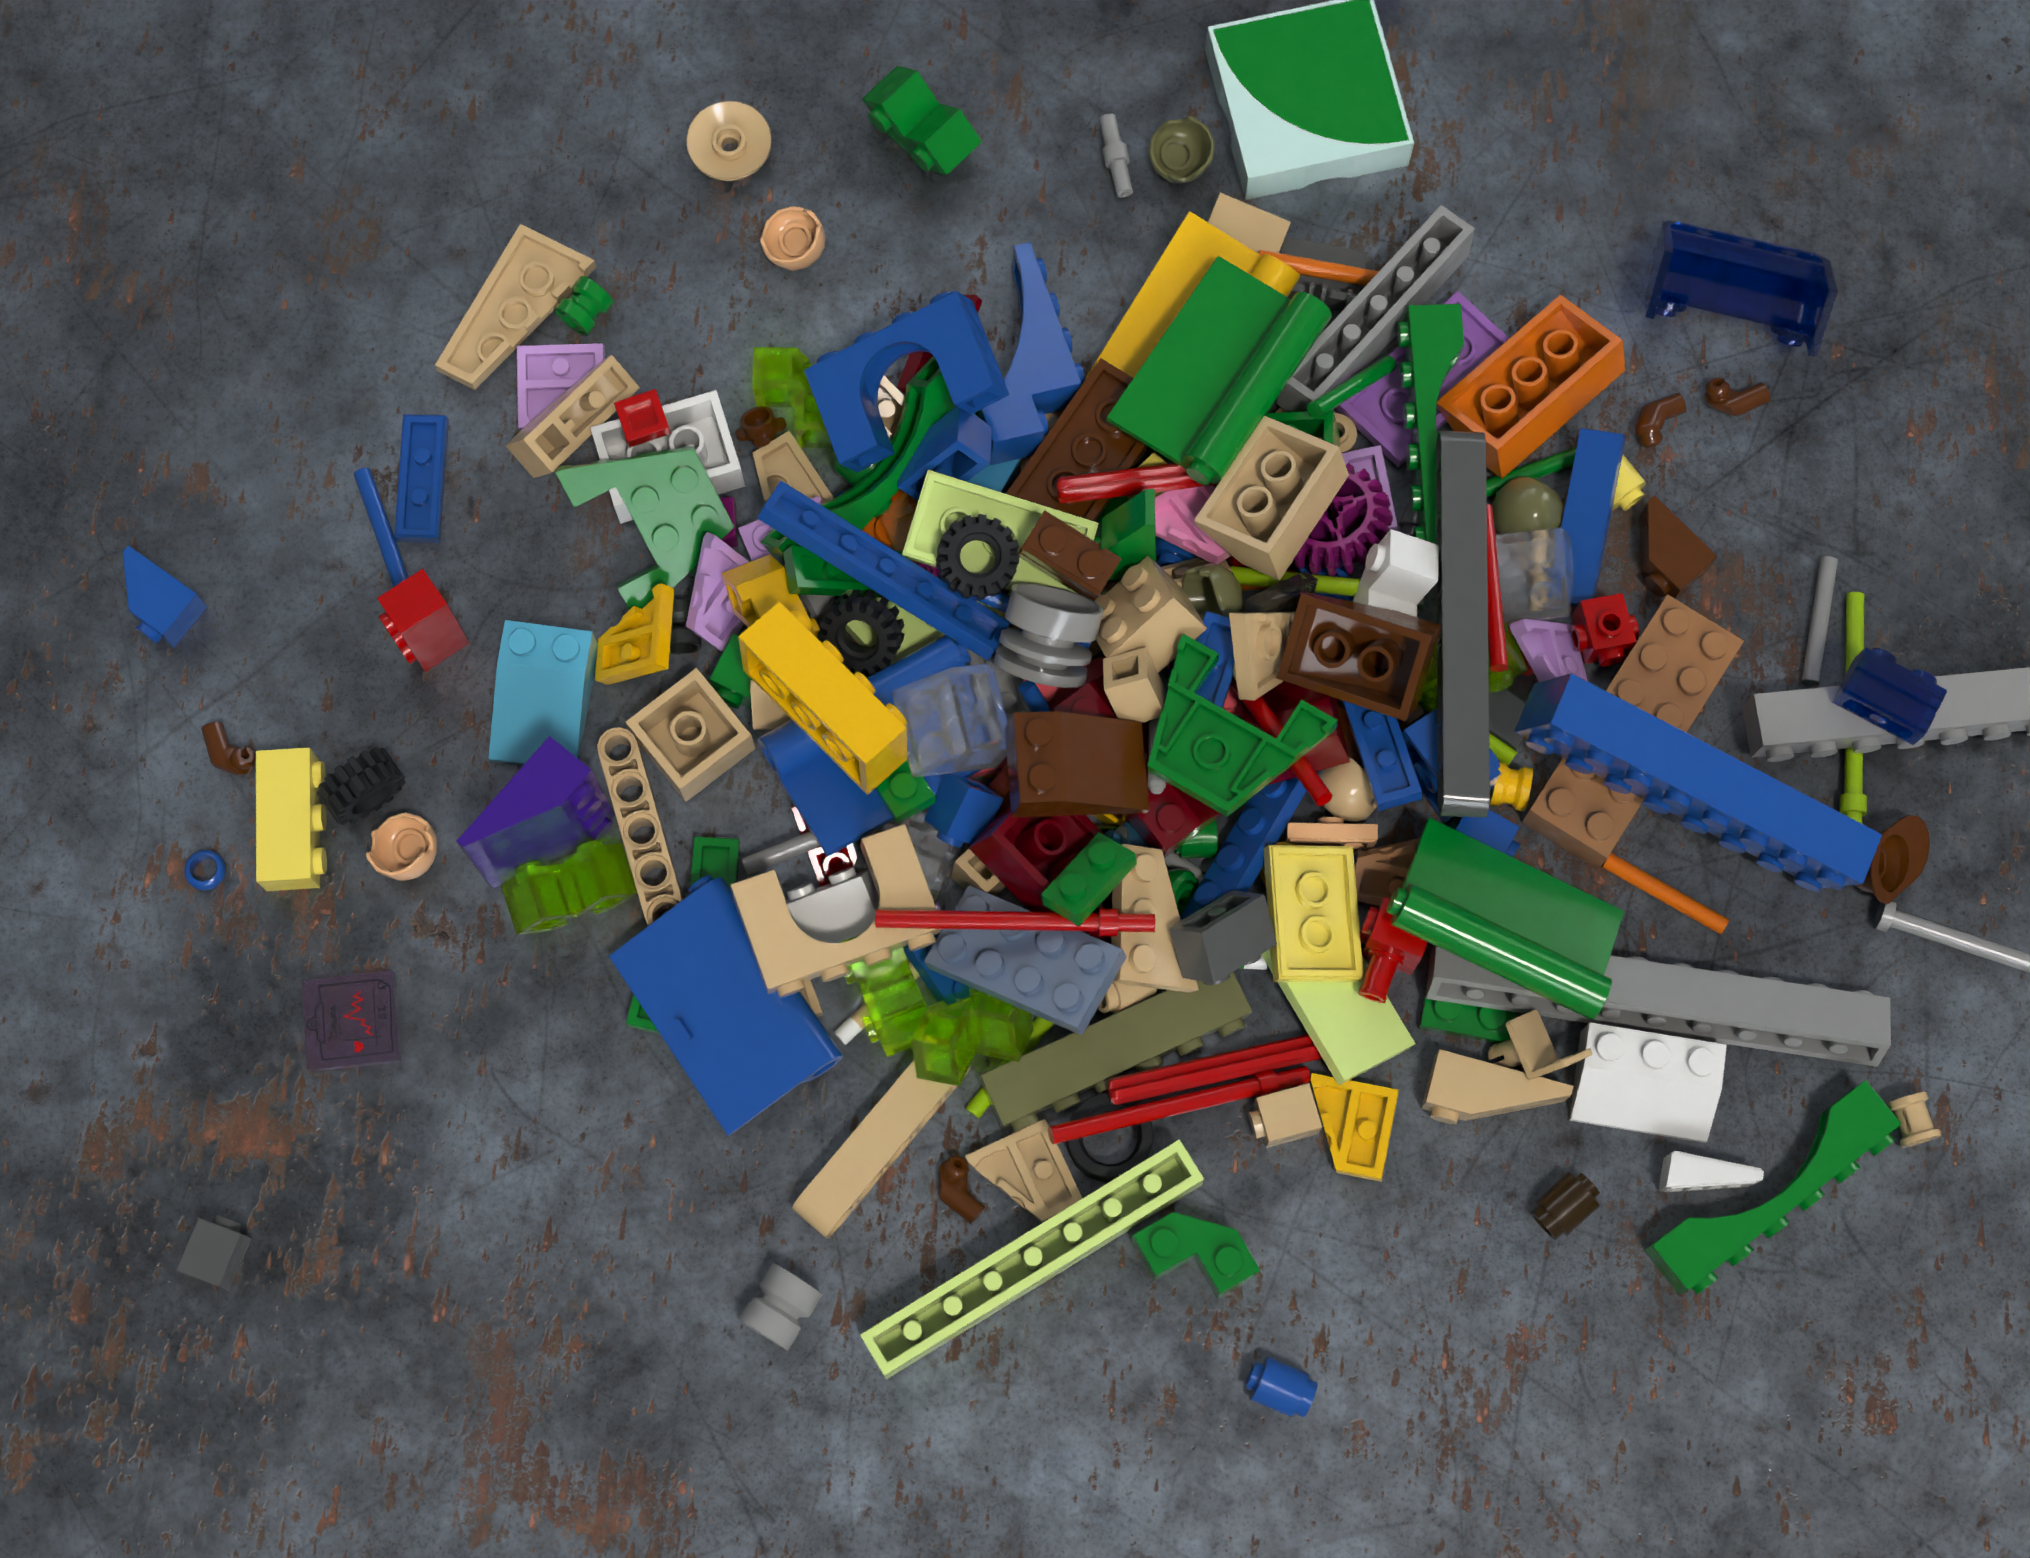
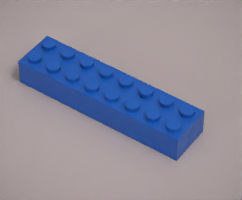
M1572 673L1534 683L1514 730V733L1527 739L1526 745L1531 749L1543 754H1552L1553 752L1565 758V765L1570 769L1583 774H1591L1592 772L1604 778V785L1609 789L1622 794H1629L1631 792L1643 798L1642 804L1648 809L1662 814L1670 812L1682 818L1680 823L1685 828L1703 834L1709 832L1719 837V844L1724 848L1738 853L1746 851L1758 857L1757 864L1774 872L1785 871L1796 877L1794 882L1797 885L1810 891L1820 892L1821 888L1829 887L1841 890L1843 886L1863 884L1882 837V834Z

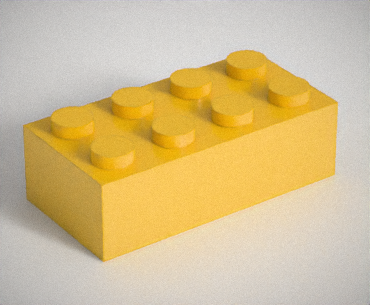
M779 601L738 636L743 671L868 795L907 760V720L893 704L888 703L885 706L874 695L875 689L862 673L857 671L853 675L842 664L844 659L832 643L827 640L821 643L810 632L812 626L802 613L796 609L790 612Z

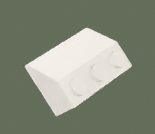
M1589 1022L1580 1032L1578 1052L1590 1048L1593 1055L1576 1063L1569 1121L1706 1143L1722 1090L1727 1045Z

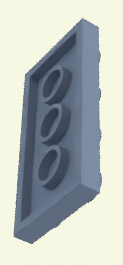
M970 885L954 911L1032 912ZM943 929L925 958L924 963L932 971L1083 1035L1127 956L1121 948L1080 931Z

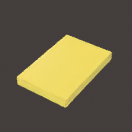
M1268 845L1263 848L1267 905L1277 945L1271 948L1273 982H1359L1363 980L1353 846Z

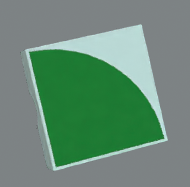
M1332 0L1208 26L1205 52L1219 104L1229 123L1231 150L1245 200L1304 188L1307 185L1324 179L1352 178L1409 165L1414 141L1374 0Z

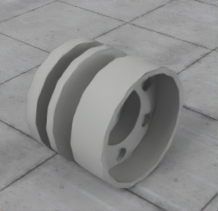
M1034 583L1015 584L1012 586L1005 618L1019 628L1001 630L999 642L1003 646L997 647L994 663L1011 675L1037 684L1062 688L1083 686L1087 676V669L1084 665L1090 664L1092 652L1077 642H1092L1096 640L1104 608L1096 601L1069 590Z

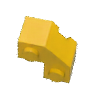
M770 554L721 573L733 613L748 628L780 601L790 612L796 609L802 613L812 626L810 632L818 639L820 628L816 620L809 618L798 594L789 593L785 565L782 566Z

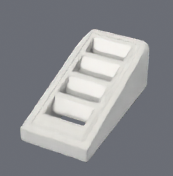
M1673 1151L1663 1158L1659 1191L1680 1192L1749 1187L1763 1180L1764 1171H1761V1168Z

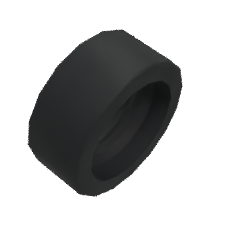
M1098 1093L1084 1100L1072 1113L1070 1121L1094 1116L1102 1111H1116L1140 1104L1137 1101L1115 1105L1111 1103L1108 1093ZM1152 1122L1134 1125L1137 1133L1135 1149L1127 1159L1117 1164H1104L1096 1161L1088 1154L1083 1144V1138L1067 1141L1068 1153L1075 1166L1087 1177L1104 1183L1110 1182L1149 1158L1154 1141Z

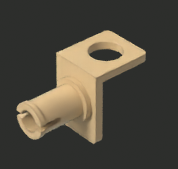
M1537 1010L1507 1021L1506 1028L1511 1039L1492 1045L1488 1051L1489 1060L1504 1056V1060L1493 1064L1510 1069L1523 1065L1529 1080L1567 1067L1593 1055L1589 1048L1558 1059Z

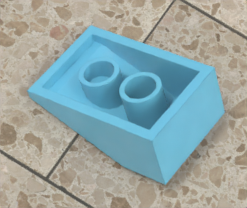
M505 620L496 669L488 758L490 761L524 765L549 736L576 758H580L596 669L598 643L593 631Z

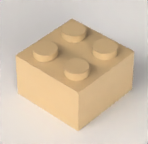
M1146 556L1139 564L1130 567L1123 575L1122 580L1105 595L1095 600L1104 608L1096 641L1105 657L1108 658L1146 647L1158 673L1176 658L1179 640L1183 634L1195 640L1207 629L1183 588L1149 556Z
M697 668L626 721L629 731L634 735L639 746L685 803L756 749L750 732Z

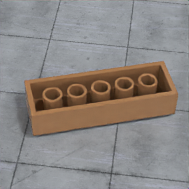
M1667 594L1606 691L1687 733L1744 640ZM1562 758L1522 823L1596 870H1599L1641 806L1643 798L1631 792L1629 794H1622L1613 791L1604 785V778L1592 772L1591 774H1583L1574 771L1565 765L1566 759Z

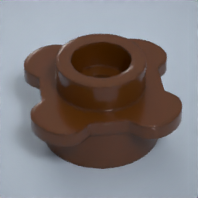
M765 406L755 407L748 410L741 417L740 423L742 427L736 431V436L739 441L748 440L753 442L756 447H763L774 440L777 432L784 430L787 423L783 417L775 418L771 408Z

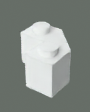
M1390 529L1379 544H1374L1370 548L1366 558V567L1353 602L1395 610L1417 617L1418 603L1438 582L1439 545Z

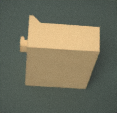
M1223 193L1219 194L1208 220V223L1258 253V250L1279 253L1291 223L1288 220Z

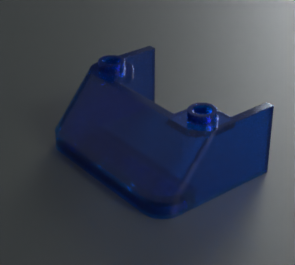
M1664 221L1657 240L1644 299L1645 317L1654 319L1655 313L1661 316L1675 317L1677 312L1686 311L1687 306L1770 325L1771 330L1778 335L1777 340L1779 342L1794 347H1800L1803 343H1806L1808 356L1817 357L1838 290L1831 262L1818 254L1687 223Z

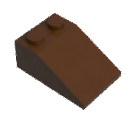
M1302 592L1277 679L1407 721L1417 709L1442 625L1395 610Z
M1061 711L1016 712L1012 714L1005 727L1012 817L1149 812L1142 722Z

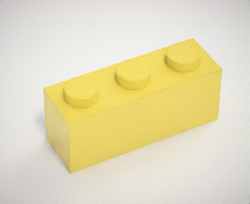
M310 747L256 751V882L266 891L320 888V874H326L327 871L326 851L324 847H320V831H325L327 824L326 809L324 804H319V796L317 794L319 784L325 782L326 769L324 762L319 761V758Z

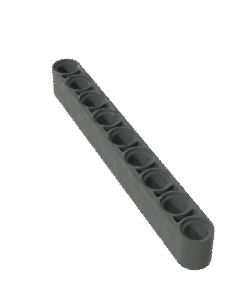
M1439 431L1435 456L1436 544L1439 545L1436 619L1437 624L1442 625L1437 639L1439 816L1486 818L1490 801L1486 437L1484 432Z

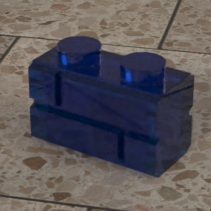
M1865 647L1852 661L1832 703L1914 745L1928 732L1947 690L1937 685V679L1930 673L1918 669L1910 671L1897 664L1896 657L1890 652L1880 648L1870 650Z

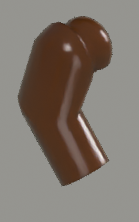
M222 722L208 723L201 728L210 762L214 767L237 776L247 774L253 769L256 760L254 751L247 746L243 749L229 744Z

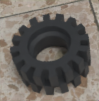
M979 514L978 517L965 516L961 521H955L950 525L938 545L936 567H939V576L942 582H947L949 590L953 593L955 591L961 593L963 598L976 597V600H984L987 596L993 597L999 594L1003 588L1007 587L1017 571L1020 555L1017 552L1019 548L1017 539L1013 540L1011 529L1008 526L1004 528L1000 524L1001 520L995 517L991 520L987 519V515ZM971 541H983L993 549L995 563L988 572L973 574L962 565L960 559L961 549Z
M860 589L853 590L849 597L845 593L836 602L834 601L820 623L819 628L821 630L818 633V640L820 642L827 640L832 643L841 653L844 659L842 664L849 671L852 668L855 669V673L858 671L863 675L868 671L870 677L879 672L880 669L888 667L891 661H893L904 640L905 633H901L905 625L903 619L896 620L900 612L896 606L889 610L886 608L889 602L887 598L882 596L879 602L875 601L876 592L870 590L862 597ZM853 620L867 623L875 630L877 643L871 647L855 644L846 634V624Z
M375 747L370 752L368 750L360 752L357 758L354 756L347 759L348 763L343 766L338 765L334 768L335 773L328 774L324 778L325 782L319 784L317 794L338 824L346 825L348 822L352 824L357 822L359 817L362 819L368 817L371 811L375 810L377 812L383 808L381 806L383 803H389L394 799L393 795L398 794L402 790L401 786L405 785L406 778L385 748L379 749Z

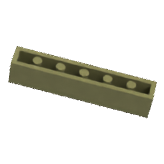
M1234 972L1230 973L1228 980L1216 985H1205L1203 981L1196 980L1199 989L1197 991L1189 993L1172 990L1164 991L1087 1026L1083 1035L1074 1032L980 1075V1084L985 1091L1001 1129L1012 1126L1014 1132L1020 1131L1039 1122L1037 1114L1054 1107L1057 1114L1081 1103L1078 1095L1095 1088L1097 1094L1107 1092V1083L1110 1078L1124 1075L1134 1069L1140 1072L1158 1068L1164 1064L1161 1057L1177 1050L1180 1057L1205 1046L1202 1038L1217 1031L1220 1037L1224 1038L1245 1028L1243 1020L1249 1017L1252 1009Z

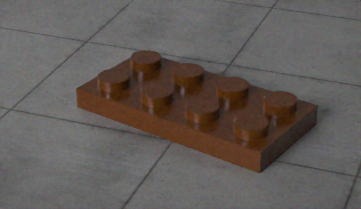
M1100 358L1006 494L1096 522L1112 498L1062 504L1057 498L1056 482L1060 477L1134 468L1148 446L1106 421L1107 416L1129 386L1133 377Z

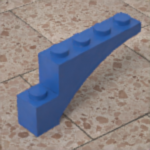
M1031 242L1014 245L1011 272L1018 294L1021 326L1018 347L1004 379L1009 396L980 410L979 418L992 427L990 465L1032 456L1042 443L1043 436L1048 434V423L1045 414L1065 410L1085 381L1081 364H1074L1071 356L1073 348L1070 332L1067 327L1061 328L1059 323L1060 309L1056 294L1054 292L1049 293L1046 287L1047 272L1045 263L1041 257L1036 258Z

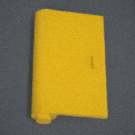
M1189 211L1088 375L1100 358L1134 378L1218 256L1286 297L1292 292L1300 279V275L1283 261L1268 254L1261 256Z

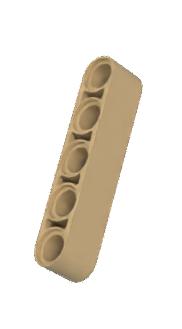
M620 727L611 728L605 731L599 738L597 744L598 755L643 914L649 926L657 920L661 912L672 909L684 898L641 749L630 731ZM624 744L631 747L630 754L625 759L615 761L609 758V754L615 746ZM632 785L643 788L642 795L634 802L621 800V794L625 788ZM648 826L655 830L653 838L647 843L638 844L632 840L635 831L641 827ZM662 868L667 871V875L661 884L650 886L644 883L645 876L650 870Z
M937 1037L933 1038L805 1188L793 1204L792 1210L826 1239L832 1236L969 1072L971 1065Z

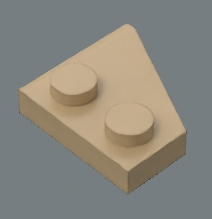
M1046 1119L965 1156L969 1166L1041 1223L1083 1199L1058 1145L1052 1144L1049 1139V1126Z

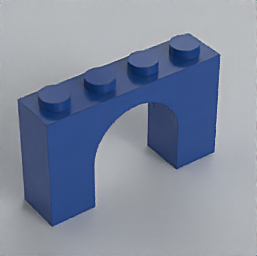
M958 291L940 293L930 300V304L916 312L910 311L896 316L892 320L891 325L878 332L871 331L858 336L854 340L853 345L841 351L823 354L817 359V364L804 370L840 465L858 473L895 454L878 409L877 397L879 385L885 372L895 361L907 354L930 352L940 367L953 404L969 414H973L1009 396L1008 389L972 300Z

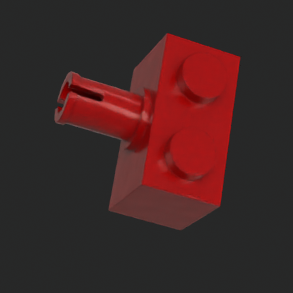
M1385 896L1378 909L1370 906L1360 930L1361 943L1365 944L1362 955L1365 959L1370 960L1358 994L1377 1003L1386 1002V996L1396 970L1412 975L1422 959L1427 945V941L1391 925L1392 915L1386 912L1391 898Z

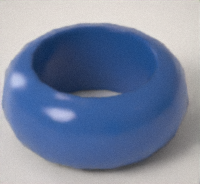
M200 850L192 854L186 861L184 867L185 878L195 889L202 891L212 890L224 880L226 864L218 853L211 850ZM203 860H214L216 872L212 878L206 881L196 880L194 870L197 864Z

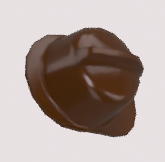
M1907 815L1900 818L1886 830L1877 831L1882 834L1881 840L1863 884L1856 886L1862 891L1873 893L1880 903L1889 904L1898 894L1918 878L1924 869L1928 859L1930 841L1927 826L1919 816Z

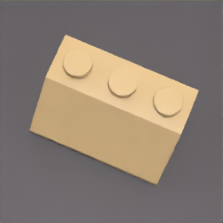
M1263 416L1195 518V525L1243 565L1280 581L1349 476L1340 447Z

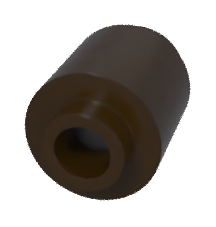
M1567 1172L1535 1201L1537 1207L1530 1214L1539 1226L1551 1238L1556 1240L1562 1234L1568 1236L1600 1207L1595 1199L1600 1192L1583 1173L1575 1177Z

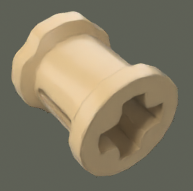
M1919 1092L1901 1097L1886 1104L1902 1123L1899 1126L1903 1137L1899 1141L1901 1148L1922 1144L1942 1136L1940 1129L1934 1128L1925 1104L1928 1100L1927 1092Z

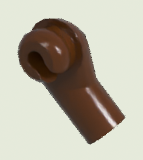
M1723 378L1710 380L1706 385L1704 395L1706 402L1711 408L1732 416L1743 415L1770 402L1771 399L1767 387L1762 382L1738 392L1731 389L1730 384L1725 382Z
M1680 393L1650 402L1642 407L1634 426L1635 434L1639 436L1641 446L1654 447L1659 445L1663 439L1660 430L1663 428L1665 420L1686 413V404Z
M950 1156L941 1164L938 1171L939 1198L972 1225L984 1211L985 1206L967 1193L968 1162L961 1156Z

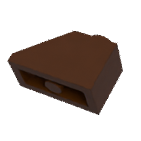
M1655 495L1648 500L1640 515L1641 574L1645 577L1646 585L1655 595L1663 598L1668 594L1677 600L1710 569L1717 555Z

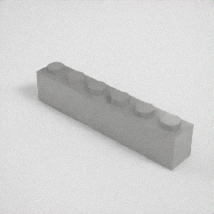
M1440 205L1317 338L1278 396L1277 404L1287 412H1305L1310 402L1368 367L1397 335L1398 321H1404L1408 306L1424 305L1467 259L1475 228Z

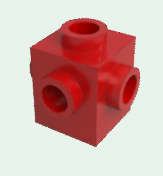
M1623 593L1582 600L1571 616L1574 624L1571 627L1572 643L1577 652L1581 651L1585 665L1597 662L1602 667L1619 664L1626 659L1636 644V640L1639 639L1637 620L1633 614L1629 615Z

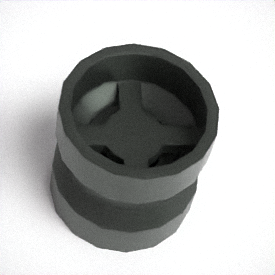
M673 600L670 654H690L702 649V639L686 627L691 600Z

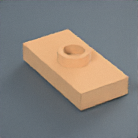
M1322 817L1317 819V823H1287L1284 832V841L1294 845L1353 846V851L1374 849L1378 840V824H1344V820L1339 817Z

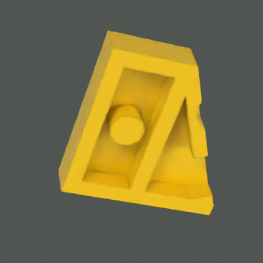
M662 583L657 584L651 589L654 598L644 608L641 609L633 606L622 616L621 621L616 626H611L598 638L595 681L610 685L668 669L674 588Z
M1312 1073L1310 1080L1336 1173L1382 1182L1399 1090L1351 1080L1338 1085L1334 1077Z

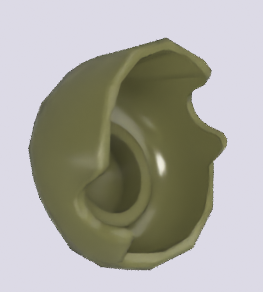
M1188 116L1183 119L1167 120L1159 126L1158 130L1150 138L1148 158L1154 172L1171 183L1191 182L1198 179L1211 165L1215 142L1210 129L1194 117Z
M1521 477L1509 481L1495 494L1492 506L1495 529L1502 536L1507 537L1508 540L1519 544L1530 540L1546 541L1560 526L1564 510L1559 493L1542 481L1531 477Z
M1205 564L1186 570L1182 588L1202 621L1206 611L1228 618L1229 613H1241L1243 605L1242 587L1233 572L1220 564Z

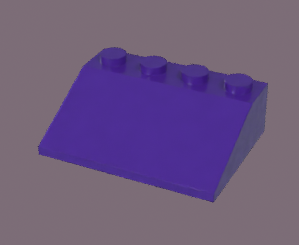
M549 736L456 842L486 883L495 888L586 849L592 841L599 842L613 825L611 819L615 814L592 770Z

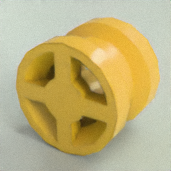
M1499 762L1500 768L1498 770L1501 775L1490 792L1489 805L1498 807L1503 803L1510 804L1515 810L1524 812L1530 796L1533 768L1523 766L1516 770L1509 768L1506 763Z

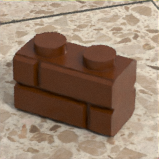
M1045 510L1018 552L1021 559L1077 594L1094 601L1100 595L1122 559L1106 548L1100 550V544Z

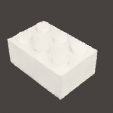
M717 390L662 406L671 434L629 448L619 419L590 427L600 460H617L636 457L638 454L693 446L718 494L745 487L741 467ZM617 488L610 489L609 492L620 524L633 520Z

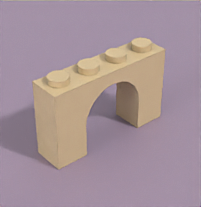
M905 824L861 840L860 847L878 896V909L936 910ZM775 870L731 884V894L767 995L777 991L780 998L804 990L806 988L804 981L821 976L823 982H828L845 976L849 973L847 966L865 960L867 967L885 962L893 958L891 950L908 945L910 951H915L932 945L936 942L934 935L941 933L942 930L876 928L874 919L873 923L864 933L850 941L825 943L811 938L796 925L788 909Z

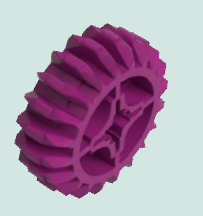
M1350 462L1346 464L1349 476L1294 558V563L1300 570L1309 565L1311 573L1318 575L1323 568H1327L1328 574L1335 576L1337 568L1344 567L1349 574H1352L1354 570L1353 563L1358 561L1366 566V558L1370 548L1374 544H1379L1389 532L1388 526L1392 525L1393 522L1392 512L1389 510L1391 506L1389 496L1383 492L1382 484L1378 479L1371 480L1370 474L1365 468L1355 473L1354 466ZM1327 510H1330L1333 518H1336L1337 529L1334 528L1332 521L1329 520Z

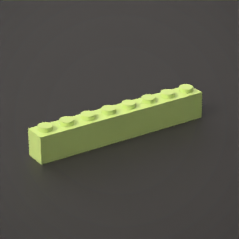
M1179 1139L860 1334L887 1380L1201 1187L1204 1178Z

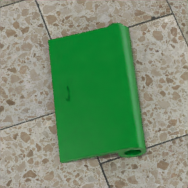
M1218 256L1115 404L1106 421L1186 469L1187 474L1197 483L1202 485H1208L1209 483L1219 484L1263 416H1266L1332 318L1331 311L1323 301L1306 292H1296L1292 299H1289Z
M1428 818L1424 825L1403 887H1398L1395 890L1386 910L1387 913L1392 915L1391 925L1590 1020H1593L1599 1014L1609 995L1612 979L1604 976L1624 914L1623 910L1431 818Z

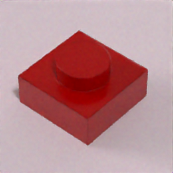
M656 389L614 402L629 448L671 434Z

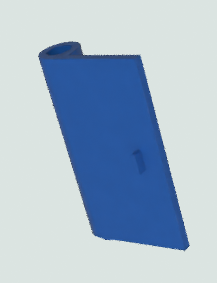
M947 635L938 638L867 678L875 689L874 695L885 706L888 703L893 704L907 720V752L934 795L946 771L969 778L1007 756V751L999 752L980 695L968 678L966 664L971 662L969 653L963 645L955 640L952 641ZM793 720L758 738L759 746L767 762L827 857L893 820L875 789L867 795Z
M707 875L689 887L688 892L690 895L618 948L609 955V958L727 1136H730L802 1082L811 1081L830 1070L844 1056L800 992L782 998L779 997L777 991L767 995L731 894V889L722 877L713 880L711 875Z

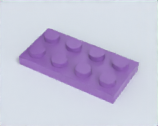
M1459 291L1453 294L1444 304H1461L1464 346L1458 362L1446 376L1440 388L1437 401L1509 339L1506 334ZM1397 347L1389 355L1395 359L1396 369L1337 406L1336 410L1350 418L1356 428L1375 446L1381 445L1383 454L1399 467L1406 461L1407 444H1412L1411 429H1405L1403 424L1404 403H1409L1408 388H1401L1400 364L1401 362H1406L1405 348ZM1436 405L1437 431L1447 421Z

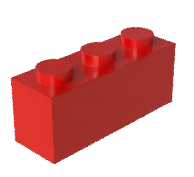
M423 568L377 597L385 611L378 618L409 664L417 660L423 670L427 672L470 644L449 606Z

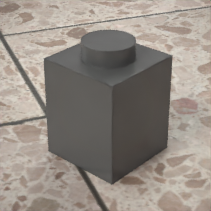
M215 1215L211 1223L198 1218L176 1271L230 1291L251 1238L239 1233L242 1224Z

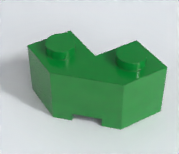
M896 66L862 98L870 110L868 118L880 132L887 133L907 151L914 162L924 171L931 170L947 175L982 142L961 109L940 104L917 70Z
M1172 1212L1132 1236L1131 1242L1153 1281L1194 1259L1217 1299L1253 1279L1261 1271L1237 1229Z

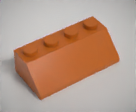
M1560 294L1440 398L1436 404L1437 408L1454 431L1485 433L1486 467L1503 479L1626 371L1623 340Z

